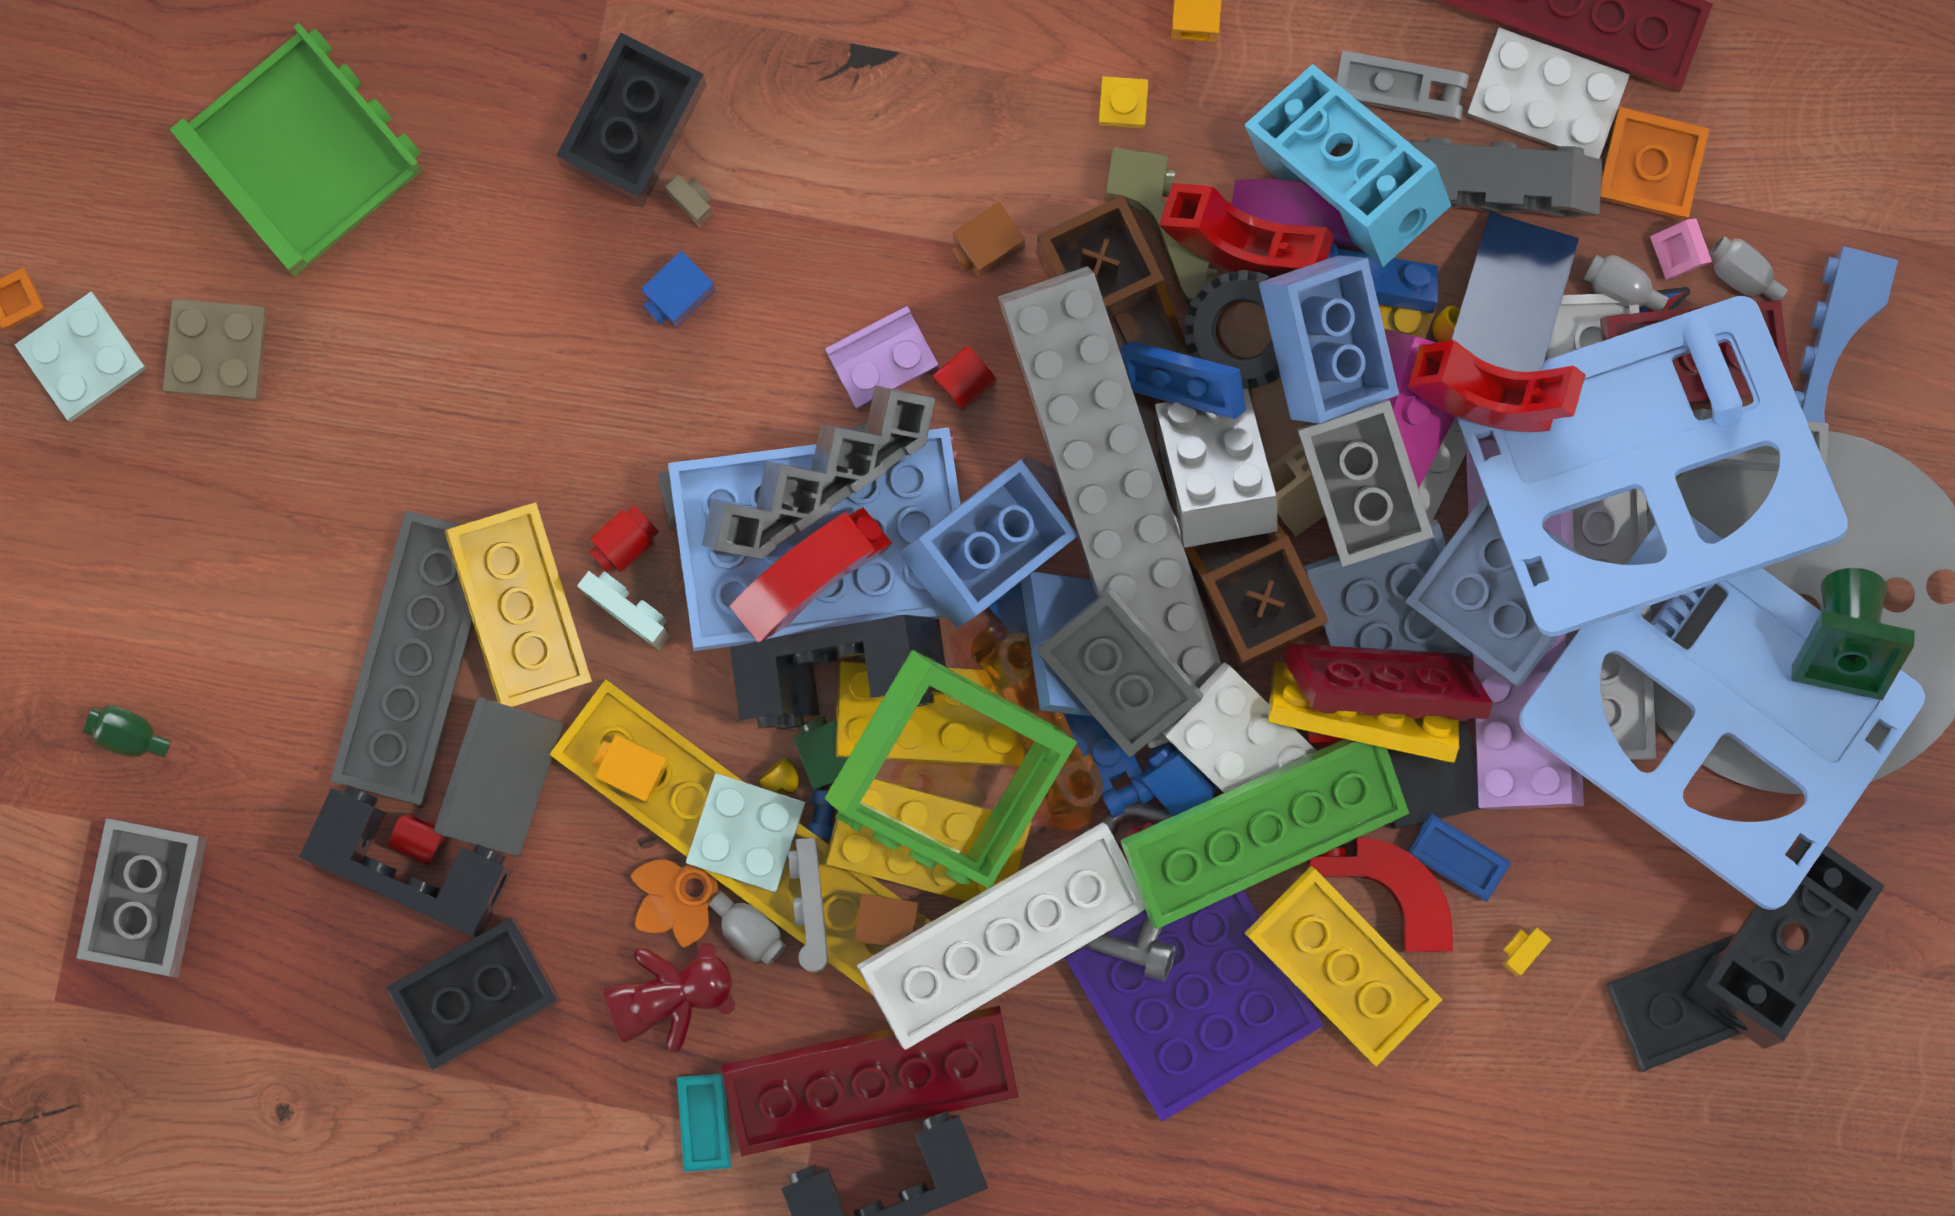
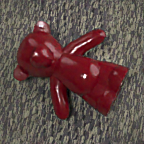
M705 943L700 946L697 958L690 962L681 972L653 951L640 947L634 951V959L643 968L653 973L657 979L644 982H626L604 988L607 1008L616 1032L623 1043L635 1039L654 1025L671 1017L672 1023L666 1044L667 1049L673 1053L678 1052L684 1045L693 1007L698 1009L715 1008L723 1014H730L735 1010V1001L731 996L733 988L731 973L727 965L717 957L715 947L711 943Z

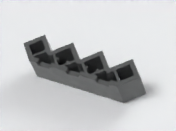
M1426 138L1425 142L1408 141L1437 165L1452 205L1450 208L1471 207L1496 214L1536 211L1562 219L1600 215L1602 160L1584 155V149L1581 147L1560 146L1556 148V151L1522 149L1518 148V144L1511 142H1493L1490 146L1453 144V140L1447 138ZM1340 144L1339 157L1346 155L1353 145Z
M875 385L866 432L821 423L812 469L766 460L757 507L711 498L702 545L716 551L758 559L764 558L777 549L776 546L797 531H803L830 512L831 508L852 493L856 494L885 474L888 468L905 456H911L924 447L927 442L935 398Z

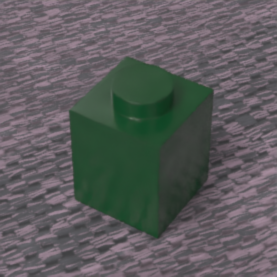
M825 716L806 722L803 726H799L801 734L792 737L814 791L832 786L848 757H836L837 720L827 723Z

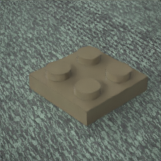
M172 299L163 391L171 394L258 401L267 308L262 306Z

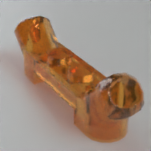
M1005 625L991 626L979 633L971 645V657L989 675L997 694L1056 725L1075 740L1063 713L1040 710L1029 635L1020 632L1012 633ZM1015 731L1027 754L1034 740ZM1077 744L1046 794L1047 819L1051 825L1063 831L1081 828L1093 819L1094 803L1099 800L1103 789L1101 775L1091 754L1083 757Z

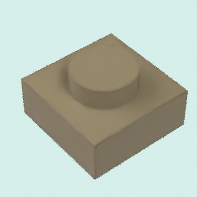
M678 174L665 186L668 196L699 227L713 216L712 209L707 204L712 197L694 178L687 183Z

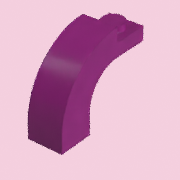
M1280 179L1235 180L1231 205L1237 209L1270 222L1327 227L1334 235L1333 243L1365 253L1352 242L1340 211L1305 182Z

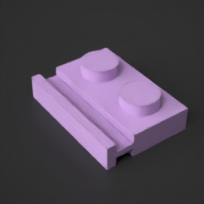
M908 306L825 348L856 410L872 403L875 385L897 390L939 368Z

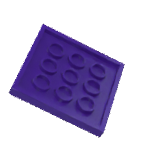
M1244 890L1162 927L1157 941L1175 946L1174 960L1165 982L1145 977V966L1093 951L1087 947L1065 958L1161 1122L1324 1026L1309 999L1244 934L1260 918ZM1144 911L1106 935L1136 944L1147 912Z

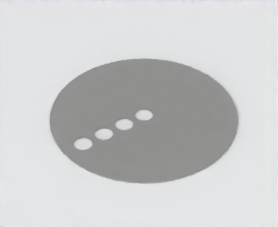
M1828 431L1827 462L1835 490L1847 516V533L1841 541L1763 567V569L1798 595L1807 594L1815 598L1820 605L1821 611H1825L1820 590L1821 582L1828 574L1839 569L1863 568L1877 573L1885 582L1891 578H1902L1912 585L1915 598L1911 607L1899 613L1888 611L1883 607L1881 623L1915 630L1914 647L1901 670L1921 685L1925 700L1920 711L1870 781L1872 782L1896 771L1923 753L1955 719V601L1950 604H1938L1929 597L1926 590L1927 580L1934 572L1946 569L1955 573V505L1928 475L1895 452L1863 438ZM1695 468L1684 472L1676 479L1689 514L1720 538L1725 539L1744 525L1761 507L1773 488L1778 471ZM1651 511L1647 514L1648 533L1655 525ZM1715 584L1706 593L1673 641L1685 649H1690L1726 599L1727 593L1725 590ZM1667 600L1650 605L1651 622ZM1653 680L1655 721L1675 742L1691 720L1692 710L1687 704ZM1877 721L1865 738V741L1877 750L1891 729L1884 727ZM1727 735L1720 737L1702 763V765L1717 774L1740 784L1765 791L1803 794L1798 786Z

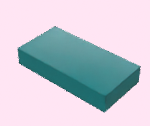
M722 1074L677 1077L684 1172L732 1168L727 1098Z

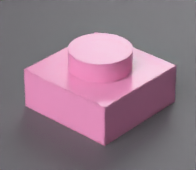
M1696 218L1685 220L1650 236L1666 280L1677 278L1712 262Z

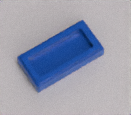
M1432 812L1429 813L1406 850L1421 863L1486 902L1512 863L1509 859Z

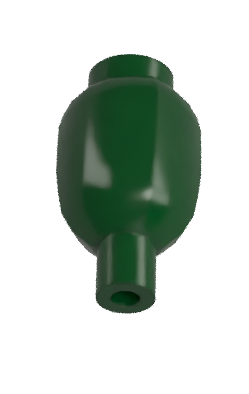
M114 705L105 706L102 710L92 707L83 733L92 736L94 744L99 748L125 757H140L150 752L165 758L171 745V740L154 734L150 723L146 719Z

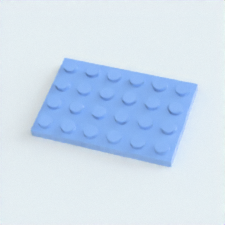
M949 427L929 430L924 447L911 456H905L888 468L885 474L856 494L852 493L833 506L832 510L803 531L794 533L777 545V549L762 559L716 551L702 545L711 498L757 507L766 460L812 469L816 444L668 463L693 651L756 642L757 640L729 605L764 571L809 535L844 512L849 515L862 507L879 524L882 531L893 544L883 554L853 570L813 600L787 627L767 639L904 614L934 619L948 618L899 552L960 505Z

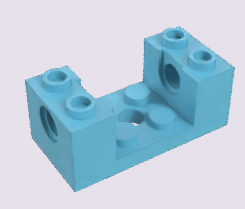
M1314 64L1245 124L1261 165L1277 179L1304 181L1340 211L1352 242L1382 267L1452 206L1437 165ZM1340 144L1353 145L1346 155L1340 157L1330 155L1332 149L1339 147Z

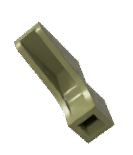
M1113 147L1105 201H1111L1124 195L1128 206L1142 213L1152 223L1181 299L1186 305L1191 306L1192 299L1201 291V287L1207 282L1216 279L1217 269L1208 268V260L1181 246L1159 226L1166 202L1161 201L1162 196H1169L1175 176V170L1166 169L1168 155Z

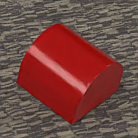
M965 346L931 376L934 382L961 412L966 410L997 382L991 370L968 346Z
M408 813L398 818L391 834L388 848L432 867L441 853L447 836L434 832L435 824Z

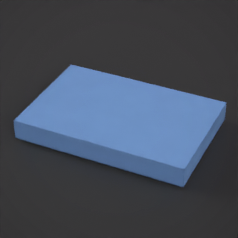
M1031 572L1021 580L1040 710L1093 716L1037 652L1039 645L1097 599L1090 579Z

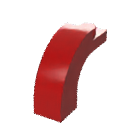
M1173 183L1159 226L1181 246L1214 264L1235 272L1238 270L1260 272L1271 278L1326 260L1334 239V235L1327 227L1280 224L1251 216L1231 205L1213 186Z
M1450 340L1419 346L1407 387L1435 407L1476 424L1508 431L1545 432L1550 431L1553 419L1574 416L1586 374L1574 365L1535 372L1508 370L1481 360L1457 341Z
M864 507L849 515L844 512L783 555L754 580L729 607L757 642L760 643L787 627L813 600L853 570L883 554L893 543Z
M1356 838L1354 839V856L1346 857V848L1336 847L1318 855V857L1307 860V869L1312 866L1323 877L1365 878L1378 883L1386 889L1395 900L1400 912L1402 952L1453 951L1452 918L1445 894L1426 866L1407 851L1384 841Z

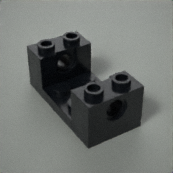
M904 614L769 638L760 643L756 641L738 646H730L740 721H757L758 729L776 727L777 730L803 726L804 717L820 715L813 666L840 663L839 658L855 656V659L865 658L871 698L878 699L885 697L912 649L946 667L939 619ZM929 685L917 707L934 704V695L945 693Z
M348 784L344 792L331 787L300 853V858L472 937H476L486 931L513 870L503 866L506 860L505 856L477 843L473 851L461 847L439 895V888L415 877L408 876L404 883L394 878L397 869L366 856L386 812L375 807L379 798Z
M1797 836L1785 856L1798 865L1811 846V843ZM1826 845L1786 904L1774 910L1764 909L1757 904L1754 905L1728 947L1710 957L1686 995L1764 1049L1784 1042L1885 885ZM1786 924H1794L1802 930L1804 943L1799 950H1792L1783 943L1781 932Z
M948 1111L921 1121L924 1130L915 1134L936 1187L928 1190L925 1182L919 1183L898 1193L900 1202L884 1208L880 1199L853 1211L854 1215L921 1216L988 1189L987 1182L961 1117L958 1116L951 1119ZM816 1164L788 1175L791 1184L783 1187L781 1190L792 1216H847L829 1169L819 1173Z

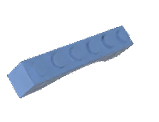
M1845 246L1838 251L1836 258H1827L1821 283L1829 286L1825 302L1817 301L1813 311L1810 328L1817 330L1814 346L1805 347L1800 362L1799 373L1806 374L1802 392L1794 391L1806 421L1825 423L1824 409L1827 389L1835 364L1848 341L1857 330L1887 305L1898 260ZM1827 462V471L1832 480L1830 469Z

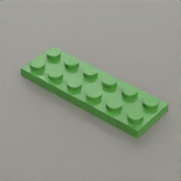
M1343 739L1120 841L1150 923L1158 929L1409 814L1387 748Z

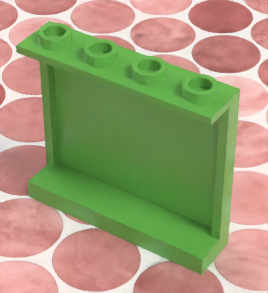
M300 23L294 26L297 32L296 35L191 122L188 123L183 118L169 129L294 277L299 275L423 171L415 160L422 153L405 133H402L398 138L386 126L392 118L375 98L367 103L356 90L362 83L345 63L337 68L327 56L333 50L315 28L307 33Z

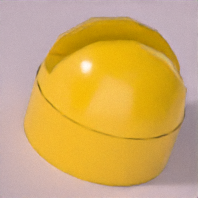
M1447 306L1433 321L1432 333L1438 343L1452 340L1460 313L1459 308Z
M784 757L771 766L758 779V782L766 790L789 796L790 792H794L798 788L799 773L791 761Z

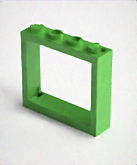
M912 649L824 799L838 810L835 818L848 824L853 830L860 832L864 825L874 830L872 837L887 847L897 850L900 844L911 849L909 855L921 864L932 869L936 863L947 867L948 869L945 873L961 884L969 885L970 881L973 880L987 888H991L1077 744V741L1056 725ZM929 685L1034 740V743L968 854L861 801Z

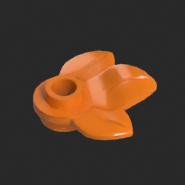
M658 859L645 863L631 874L634 883L648 894L644 898L636 916L635 927L638 930L656 934L673 929L678 943L683 948L695 943L704 935L709 925V904L718 894L716 878L702 868L693 865L681 868L667 859ZM692 879H699L704 885V890L698 897H691L686 891L687 883Z

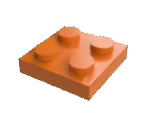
M1619 107L1602 171L1600 200L1683 221L1687 220L1710 129Z

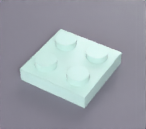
M89 292L15 344L18 351L69 422L81 416L147 369L93 292Z
M588 571L577 585L586 597L658 651L670 637L663 627L667 622L663 618L664 616L643 600L637 606L628 601L626 597L629 595V592L626 590V587L603 571L598 578Z
M715 773L686 863L776 893L788 859V851L791 850L806 803Z

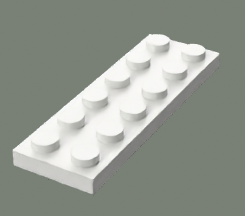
M1101 823L861 962L857 967L898 1042L906 1050L1145 910L1126 859L1108 826Z

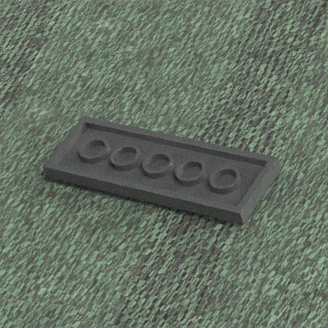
M405 511L330 779L333 783L344 786L348 784L359 790L419 806L424 804L473 627L470 611L444 531L460 526V524Z

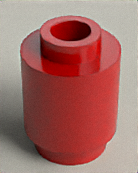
M633 505L626 512L621 509L589 539L595 546L589 553L607 573L613 567L622 573L654 544L651 539L659 531Z

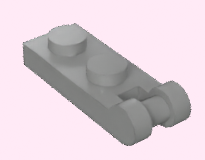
M1343 50L1336 83L1363 105L1458 123L1461 122L1463 107L1459 105L1461 93L1467 90L1469 75L1458 71ZM1431 85L1443 88L1441 101L1428 99Z
M813 837L796 839L797 850L788 851L791 879L800 878L802 897L793 898L796 926L805 925L807 943L799 953V962L805 970L816 973L822 971L828 963V948L816 838Z

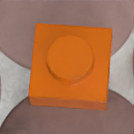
M24 267L0 278V327L6 332L47 311L28 271Z

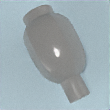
M1722 236L1710 250L1709 255L1714 263L1715 273L1737 291L1749 296L1763 294L1771 301L1782 300L1788 289L1773 279L1774 273L1770 262L1746 241L1740 238L1729 240L1727 237Z
M1596 254L1583 278L1591 283V288L1595 294H1604L1615 301L1621 302L1616 305L1629 309V305L1639 304V307L1645 306L1653 311H1662L1668 301L1667 296L1652 289L1651 280L1643 270L1619 256L1610 255L1604 259Z
M723 892L717 894L710 902L709 906L722 917L721 929L725 938L750 962L761 960L765 965L769 966L785 950L787 945L780 940L781 934L777 925L752 905L747 903L735 904Z

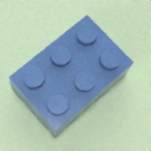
M1338 255L1259 283L1291 420L1320 424L1399 395L1368 258Z
M1019 460L907 545L899 554L949 620L958 628L980 614L1076 538L1078 534L1023 461Z

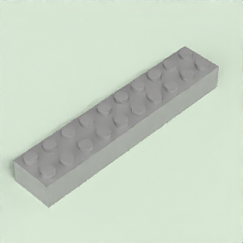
M1087 266L999 296L998 300L1073 528L1078 534L1077 540L1096 597L1098 598L1111 588L1199 689L1222 664L1094 272ZM1160 733L1147 745L1149 748H1153L1170 741Z

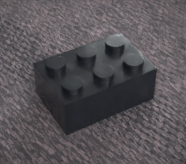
M620 32L556 155L560 165L644 207L707 86L704 74Z
M512 917L386 987L432 1071L442 1069L561 1002L558 993L517 919Z

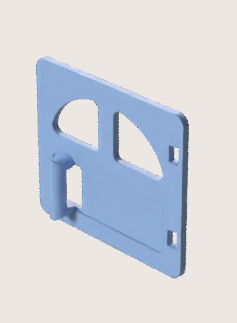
M1736 296L1545 360L1542 370L1574 365L1586 374L1574 416L1553 419L1550 431H1508L1483 426L1456 417L1535 626L1542 634L1547 636H1560L1841 541L1847 533V516L1759 306L1753 299L1746 296ZM1728 342L1731 345L1754 400L1752 404L1742 407V400L1722 355L1719 343ZM1689 353L1692 355L1711 401L1713 417L1703 421L1695 418L1673 365L1675 358ZM1493 435L1500 454L1485 460L1477 439ZM1761 446L1775 448L1780 455L1779 471L1773 488L1761 507L1744 525L1725 539L1715 544L1703 542L1697 534L1676 482L1677 475ZM1632 489H1638L1645 496L1667 553L1662 561L1652 564L1622 565L1600 562L1580 556L1562 547L1543 529V524L1551 516ZM1541 560L1549 581L1534 587L1526 564Z
M1690 515L1697 534L1703 542L1715 544L1723 540ZM1656 524L1626 565L1658 563L1665 558L1667 552ZM1763 568L1667 599L1651 623L1643 619L1641 616L1643 608L1579 629L1522 708L1519 722L1522 730L1528 736L1764 909L1774 910L1786 904L1922 708L1925 695L1921 685L1902 670L1899 671L1883 700L1791 681L1792 664L1821 611ZM1717 584L1727 593L1726 599L1691 648L1685 649L1673 641L1706 593ZM1608 654L1620 655L1687 704L1692 710L1691 720L1653 772L1645 773L1637 769L1618 744L1607 721L1600 693V672L1604 657ZM1878 721L1884 727L1891 730L1878 749L1875 750L1871 744L1865 741V738ZM1727 735L1798 786L1804 794V803L1797 811L1782 818L1761 822H1740L1713 817L1688 807L1683 799V791L1720 737ZM1797 836L1811 843V846L1798 865L1785 856Z

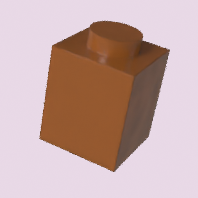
M998 202L953 232V241L956 245L950 250L965 272L972 268L978 278H980L1024 249L1025 239L1002 204Z
M861 894L854 941L889 947L925 926L926 914L917 913L918 902Z

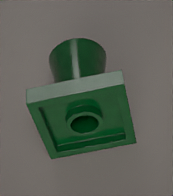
M1863 568L1836 570L1828 574L1821 582L1820 590L1825 611H1821L1792 664L1791 681L1883 700L1914 647L1915 630L1881 623L1882 610L1887 594V584L1880 575Z

